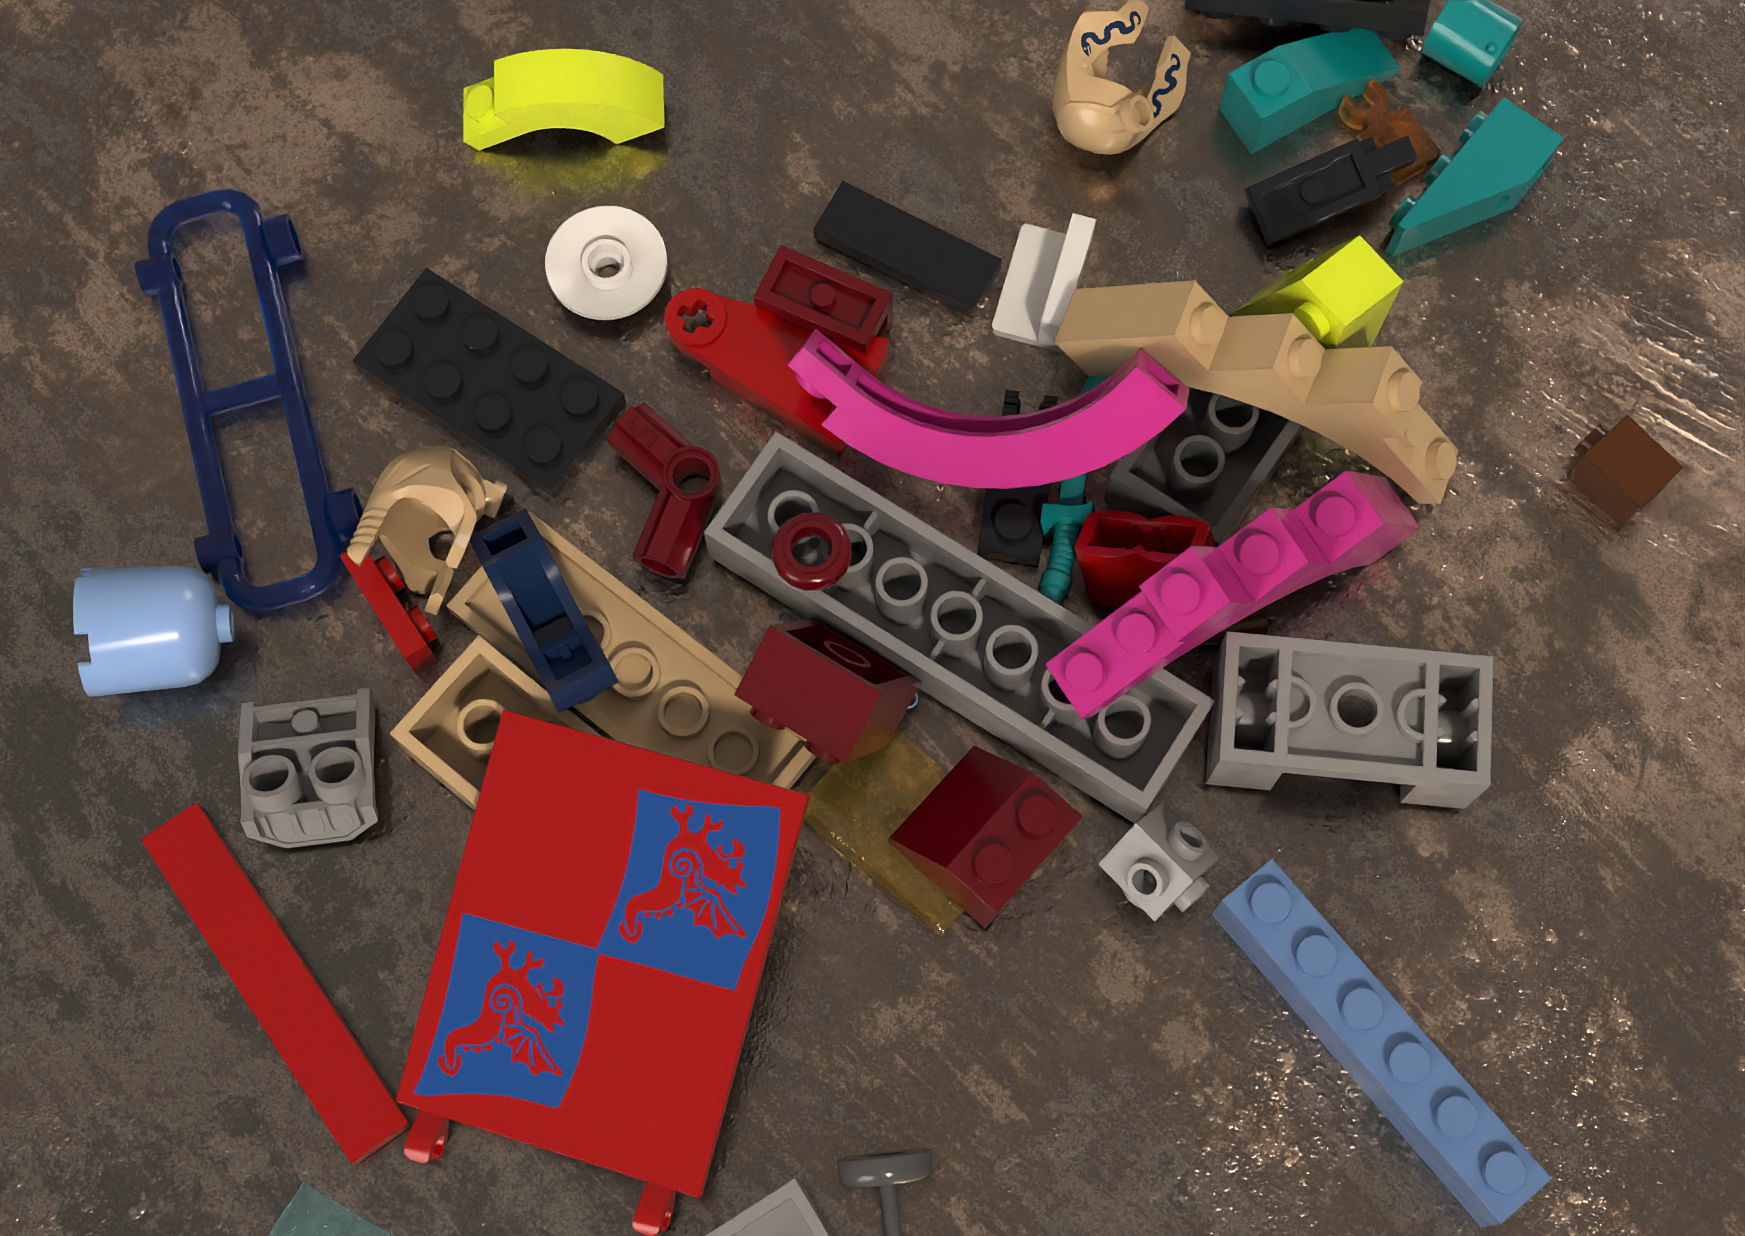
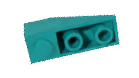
M1505 97L1489 116L1480 110L1459 137L1458 141L1464 144V146L1454 158L1445 152L1431 168L1423 182L1429 188L1419 200L1409 195L1393 214L1388 225L1395 229V232L1385 252L1393 257L1514 209L1549 166L1564 138Z

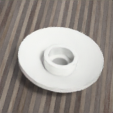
M598 206L576 213L556 230L547 247L545 271L554 295L569 310L590 319L614 320L636 313L654 299L666 277L667 253L660 233L644 216L623 207ZM606 266H615L619 269V273L609 278L598 276L599 271Z

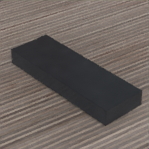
M844 181L839 185L813 228L815 239L971 317L974 316L1001 269L1002 259Z

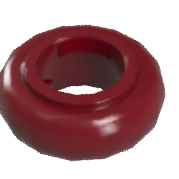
M819 512L801 513L788 519L777 530L772 543V562L779 576L790 586L804 591L823 590L836 584L846 574L852 559V542L845 528L833 517ZM818 537L830 545L831 554L824 563L818 566H805L795 560L792 554L794 546L804 538Z

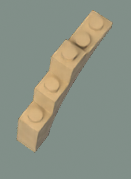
M1195 280L1075 289L1054 339V343L1088 376L1113 375L1142 347L1187 387L1223 395L1270 411L1316 431L1354 452L1390 477L1418 504H1441L1447 483L1456 469V457L1459 450L1418 404L1422 381L1392 346L1325 349L1293 313L1229 317Z

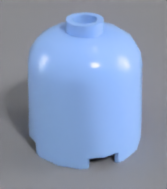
M193 567L82 568V577L75 578L73 627L75 635L88 634L91 662L78 663L83 689L88 697L179 688L198 684L210 676L220 662L222 643L234 641V618L231 604H219L216 589L204 573Z

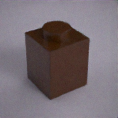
M1627 414L1610 431L1602 423L1599 424L1575 447L1574 451L1581 458L1568 473L1567 477L1622 528L1682 470L1683 466Z

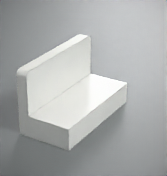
M1072 213L1067 234L1030 224H1023L1021 226L992 322L991 331L994 335L1061 352V348L1054 343V339L1074 290L1079 289L1092 244L1096 219Z

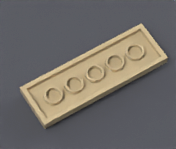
M529 512L573 599L619 682L601 691L592 700L576 704L570 708L609 739L790 789L816 758L815 755L805 748L806 739L787 727L785 730H777L756 720L749 712L752 706L734 696L743 676L532 512ZM481 566L446 605L451 614L545 687L483 566Z

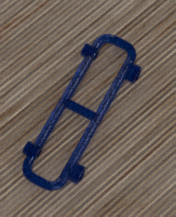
M233 189L213 190L176 201L164 207L154 217L147 232L149 258L135 262V271L145 296L158 295L209 531L208 535L195 538L194 540L199 564L205 574L218 573L219 581L226 596L238 607L255 612L271 611L310 600L324 593L337 580L342 567V559L340 558V555H342L341 542L354 538L353 534L360 523L363 508L353 487L329 493L277 270V266L280 267L303 260L302 248L294 223L288 213L266 219L260 205L244 192ZM231 213L239 217L242 224L276 373L205 393L182 287H184L183 274L179 262L174 255L172 238L175 231L187 223L219 214ZM281 397L317 550V561L311 571L302 576L267 586L256 587L247 581L242 565L245 562L244 551L240 538L234 529L210 417Z

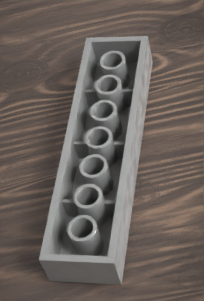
M777 431L772 435L704 531L710 558L806 618H817L921 680L919 689L1133 823L1138 822L1146 815L1215 703L1214 699L1162 668L1091 718L1081 719L1045 664L1095 626ZM819 512L833 517L845 528L852 542V559L846 574L836 584L823 590L804 591L790 586L779 576L772 562V543L777 530L788 519L801 513ZM807 537L800 540L794 546L792 554L795 560L802 565L818 566L829 558L831 547L823 539Z

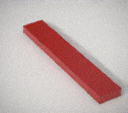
M195 802L142 838V843L350 1163L354 1165L359 1164L412 1126L399 1103L395 1102V1097L204 808Z

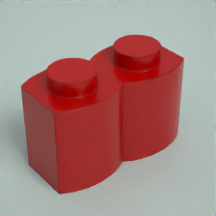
M1106 510L1087 515L1074 548L1088 599L1098 605L1118 609L1142 591L1139 585L1191 546L1215 547L1211 525L1196 518L1162 516L1148 520L1139 514L1128 511Z

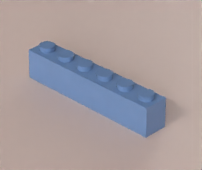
M1273 859L1269 860L1218 904L1211 913L1212 916L1480 1227L1502 1224L1552 1179Z

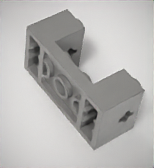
M1227 632L1213 659L1211 698L1215 700V703L1210 710L1206 784L1271 790L1282 773L1401 784L1400 803L1465 809L1490 787L1493 656ZM1350 695L1364 699L1372 711L1371 723L1365 727H1352L1346 724L1338 714V700Z

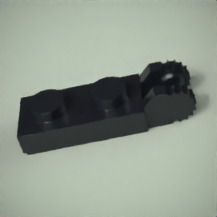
M1006 390L1002 416L1020 414V391ZM1044 395L1043 402L1039 405V410L1056 406L1058 397ZM1051 483L1010 489L987 488L977 555L986 559L1039 566L1044 534L1040 522L1043 504H1048Z

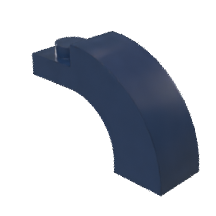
M526 508L471 535L469 541L558 713L576 704L588 702L601 691L619 683Z

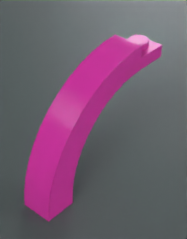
M817 329L800 346L788 364L796 372V379L808 393L819 399L826 397L833 403L832 408L821 425L846 444L880 463L907 474L939 483L971 488L1010 489L1040 486L1071 479L1104 467L1135 451L1162 432L1186 410L1189 388L1142 347L1113 375L1082 395L1051 408L1008 416H975L955 413L928 406L911 399L875 378Z

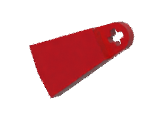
M686 289L676 294L669 301L665 310L664 320L668 337L677 349L708 367L710 377L839 459L847 444L821 425L832 408L833 403L826 397L819 399L808 393L797 381L796 372L788 366L795 353L812 331L755 307L754 304L718 296L706 289ZM699 310L706 311L707 323L710 327L698 326L694 333L687 332L686 323L682 317L684 315L694 317ZM876 335L867 355L830 340L863 369L878 380H881L890 356L889 338Z

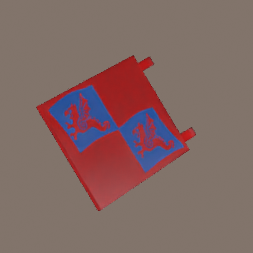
M503 710L395 1102L420 1109L405 1143V1156L420 1163H427L431 1159L439 1158L444 1153L446 1147L449 1119L647 1181L633 1218V1229L647 1236H657L661 1231H665L670 1225L676 1191L697 1198L703 1195L810 795L509 710Z

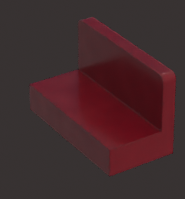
M780 245L753 296L755 307L812 332L817 329L828 339L867 355L879 329L888 331L893 321V293L783 245Z

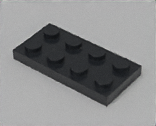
M425 268L353 359V363L359 372L553 498H555L626 403L622 391L428 268Z

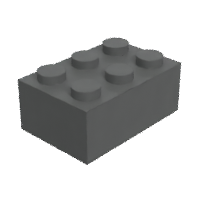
M1188 387L1189 395L1186 410L1162 432L1135 451L1122 457L1110 474L1104 500L1121 511L1136 513L1148 520L1162 516H1187L1202 520L1211 525L1215 547H1218L1230 538L1306 427L1259 407L1223 395Z

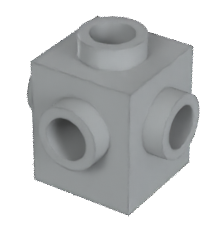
M1163 801L1136 822L1098 865L1122 888L1124 895L1133 905L1143 909L1156 921L1174 904L1183 913L1193 905L1211 886L1203 875L1220 857L1207 845L1204 835L1194 825L1183 821Z

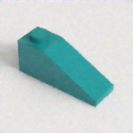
M1352 28L1350 31L1342 33L1329 32L1279 45L1230 72L1219 110L1252 155L1398 74L1401 67L1373 30Z

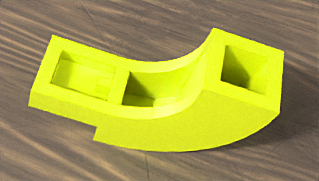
M584 49L535 50L494 60V77L463 88V142L479 151L532 131L570 128L589 131L601 135L615 144H620L665 128L663 74L646 64L627 57Z

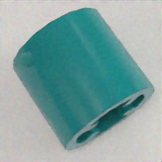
M1448 0L1430 29L1420 53L1482 89L1507 54L1525 19L1492 0Z

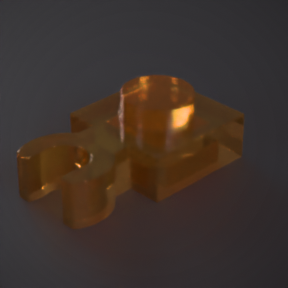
M1372 80L1366 86L1363 95L1366 101L1370 103V108L1357 106L1349 94L1342 98L1338 109L1339 115L1346 125L1363 131L1357 135L1359 141L1373 137L1378 149L1407 135L1409 136L1418 158L1415 159L1414 164L1389 175L1394 187L1437 162L1442 151L1407 106L1394 114L1390 112L1387 108V92L1380 83Z

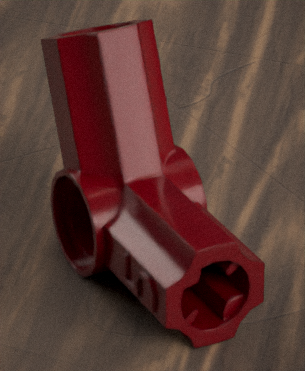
M643 402L636 407H630L616 421L615 427L607 437L609 446L659 490L632 556L636 563L641 564L653 573L670 579H685L710 516L722 504L724 491L717 460L709 451L692 445L658 413ZM689 475H703L709 479L707 485L700 491L685 492L678 488L680 482Z

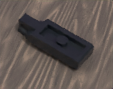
M1408 135L1378 149L1373 137L1362 141L1356 138L1244 189V194L1264 240L1269 247L1381 197L1383 192L1394 187L1389 175L1414 164L1415 159L1418 157Z

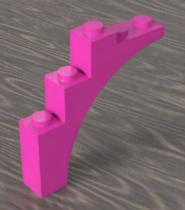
M1346 470L1294 510L1270 507L1218 547L1191 546L1139 585L1142 590L1045 665L1080 718H1091L1130 689L1222 630L1282 597L1327 576L1353 567L1371 565L1421 527L1385 477Z

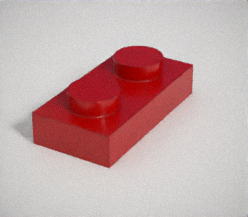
M347 552L340 555L345 566L415 674L419 675L438 663V660L427 645L438 637L417 605L406 612L395 593L405 588V585L387 557L383 555L373 561L368 553L363 564L359 566L349 558Z

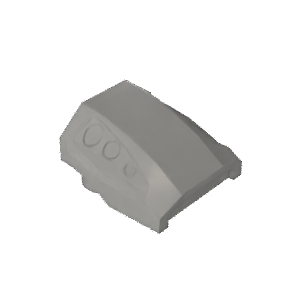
M370 687L357 689V694L264 706H256L255 702L241 704L238 742L241 788L240 822L248 838L283 848L349 841L378 821L374 780L375 709Z

